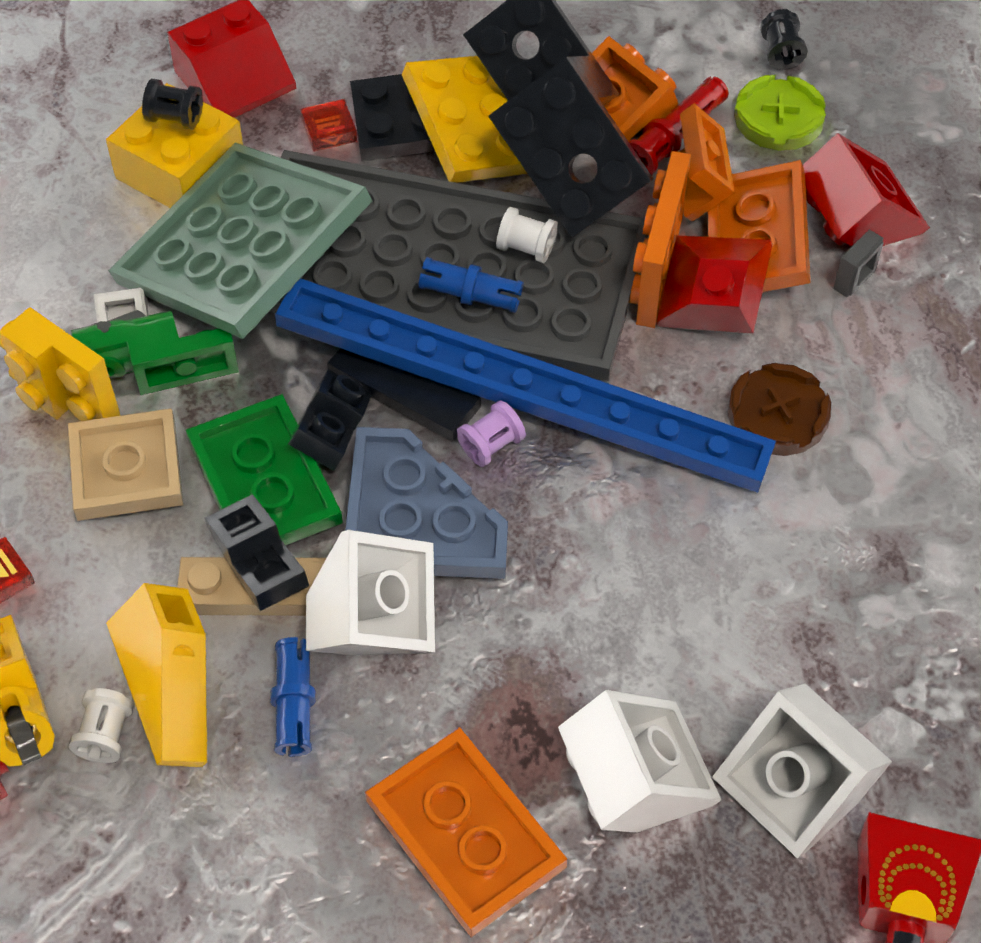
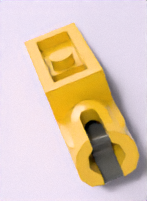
M12 615L0 618V761L11 767L25 765L42 758L52 750L55 735L36 678L25 654L19 632Z

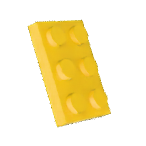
M478 56L406 62L402 77L448 181L459 183L528 174L488 117L508 100Z

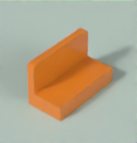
M695 103L680 113L685 148L679 152L691 154L684 206V216L691 222L735 193L725 130Z

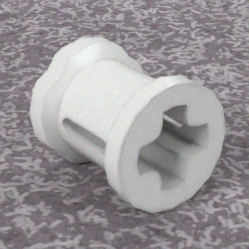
M509 207L499 227L496 247L503 251H506L509 247L535 255L537 262L545 263L555 242L558 222L551 219L546 223L519 215L518 209Z
M104 688L87 690L82 698V705L86 709L79 732L72 735L68 747L75 755L89 761L99 763L116 762L119 760L122 752L118 741L124 719L131 716L134 703L122 693ZM102 721H104L103 727H102V729L100 730L101 723H102Z

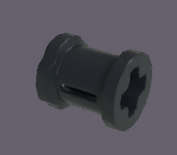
M778 9L770 12L760 24L762 37L769 44L767 49L769 64L780 70L798 66L807 57L808 52L805 41L798 34L800 29L798 15L788 9ZM780 22L784 24L785 32L781 33L779 26ZM786 46L787 49V57H785L783 54L782 47Z
M151 78L145 87L142 100V113L145 121L156 122L158 119L180 122L186 129H195L202 114L203 99L201 88L197 86H189L188 89L165 86L162 80Z

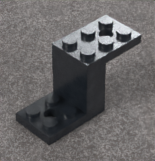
M506 0L463 34L508 100L488 117L571 237L576 236L654 180L604 107V105L619 95L618 91L556 0ZM526 31L534 33L539 40V50L530 59L523 58L518 53L516 47L518 37ZM580 154L590 155L597 163V174L590 182L580 181L573 173V162Z

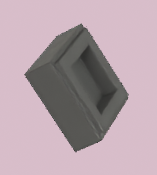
M869 229L841 257L834 290L845 297L851 296L876 271L884 243L883 237Z

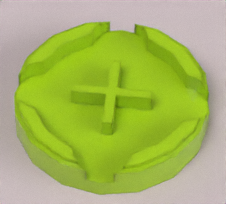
M764 75L749 81L739 91L734 110L736 126L746 139L763 148L784 151L797 150L809 145L821 134L826 117V104L824 97L813 85L794 76H787V80L775 79L776 75Z

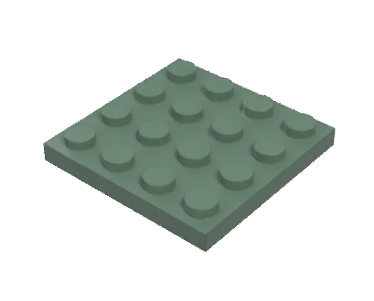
M235 142L108 271L118 285L127 289L141 288L145 296L244 339L277 302L292 289L293 285L324 255L325 251L355 222L357 217L372 202V199L365 186Z

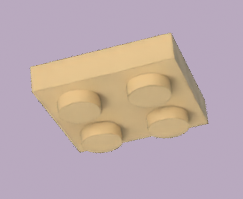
M172 408L68 423L73 511L77 521L183 505L176 427Z

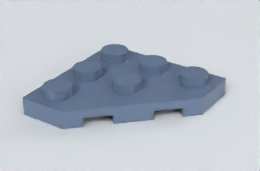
M356 427L345 531L353 530L433 543L434 576L506 579L508 521L494 508L489 510L472 494V487L444 461L441 463L437 462L423 448L422 441L409 429Z

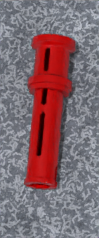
M711 76L708 77L665 118L652 119L644 127L643 134L637 140L628 141L634 151H637L636 154L651 175L657 171L660 161L664 158H670L672 151L678 152L680 150L683 139L680 113L695 103L709 115L728 98V88L721 79L715 76L713 78Z

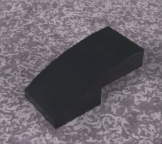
M253 494L204 518L209 531L230 567L260 611L309 587L305 570L281 541L276 523Z

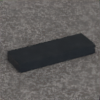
M341 348L327 363L329 370L338 375L350 376L358 381L365 391L372 394V398L452 442L458 435L457 428L463 424H468L481 408L480 396Z

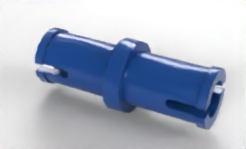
M426 257L422 269L442 277L437 278L420 273L419 288H426L460 297L461 303L472 305L476 301L516 313L520 303L518 298L500 293L507 292L521 296L524 281H515L481 272V266L473 264L469 268H464Z
M298 637L283 638L275 643L276 686L270 691V703L276 707V743L274 744V751L278 755L284 756L286 754V747L289 746L288 757L304 756L312 751V744L310 742V707L316 703V690L310 685V651H306V639L303 638L300 641V648L297 649Z

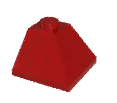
M676 235L656 321L658 327L753 334L773 245L771 240Z

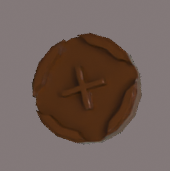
M771 363L762 365L761 370L754 371L751 374L749 370L739 377L731 389L728 417L731 425L775 440L776 443L772 455L788 456L803 453L820 442L829 426L832 402L828 392L825 395V392L819 387L820 381L812 373L795 365Z

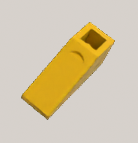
M143 583L106 622L157 765L203 767L207 763L206 634L188 589Z

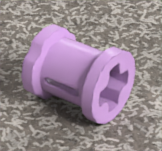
M500 400L491 405V412L474 424H463L457 428V438L467 456L480 467L491 462V455L510 442L516 444L525 439L526 432L522 421L512 407L504 401Z

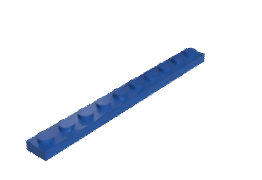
M301 278L285 295L275 313L276 326L494 402L504 401L514 409L757 493L759 492L776 443L775 440Z

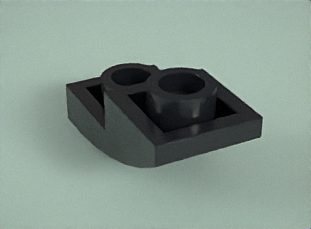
M328 369L304 411L289 445L334 471L346 452L354 430L365 414L372 394L365 391L362 385L352 377L338 375Z

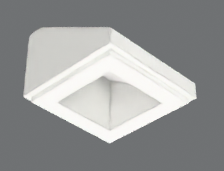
M141 288L93 294L97 322L108 321L136 310L141 311L146 316L149 315L147 297Z

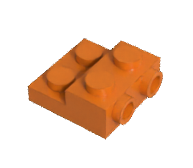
M608 36L592 52V55L619 93L618 96L604 105V107L628 141L639 131L643 132L644 127L652 119L665 118L679 104L674 92L677 86L673 79L664 70L657 68L653 71L645 65L643 56L632 45L626 43L624 46H621Z

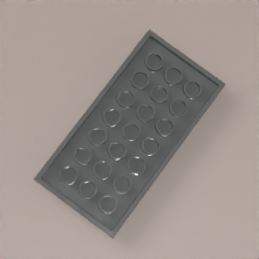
M283 151L281 155L283 159L365 186L372 199V202L357 217L355 222L338 237L301 279L591 378L609 381L630 305V294L634 276L638 274V272H633L638 242H644V239L648 238V235L643 234L645 218L608 212L576 236L571 237L545 199L299 152ZM509 207L518 209L519 215L546 223L551 219L558 222L555 242L545 263L537 262L535 255L510 247L506 251L497 249L496 241L499 227ZM426 257L464 268H469L473 264L481 266V272L515 281H524L521 296L507 292L500 293L518 298L520 303L516 313L476 301L472 305L461 303L460 297L426 288H419L420 273L437 278L442 277L422 269ZM285 295L277 302V304L269 312H277Z

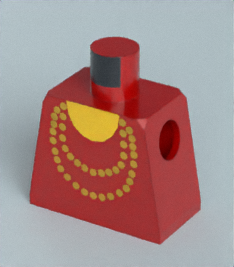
M869 812L857 842L860 925L865 929L887 934L886 943H947L957 927L981 855V839Z

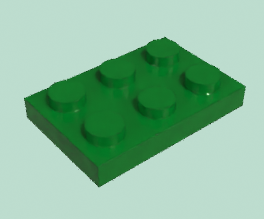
M283 394L186 429L188 442L219 510L253 494L276 523L280 539L285 546L343 523L342 512L316 460L289 445L298 424Z

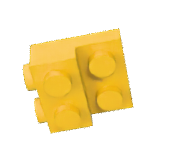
M31 307L1 328L0 347L6 351L4 361L9 368V376L17 381L18 386L15 388V391L29 408L34 411L41 408L56 420L68 410L80 421L121 416L103 357Z

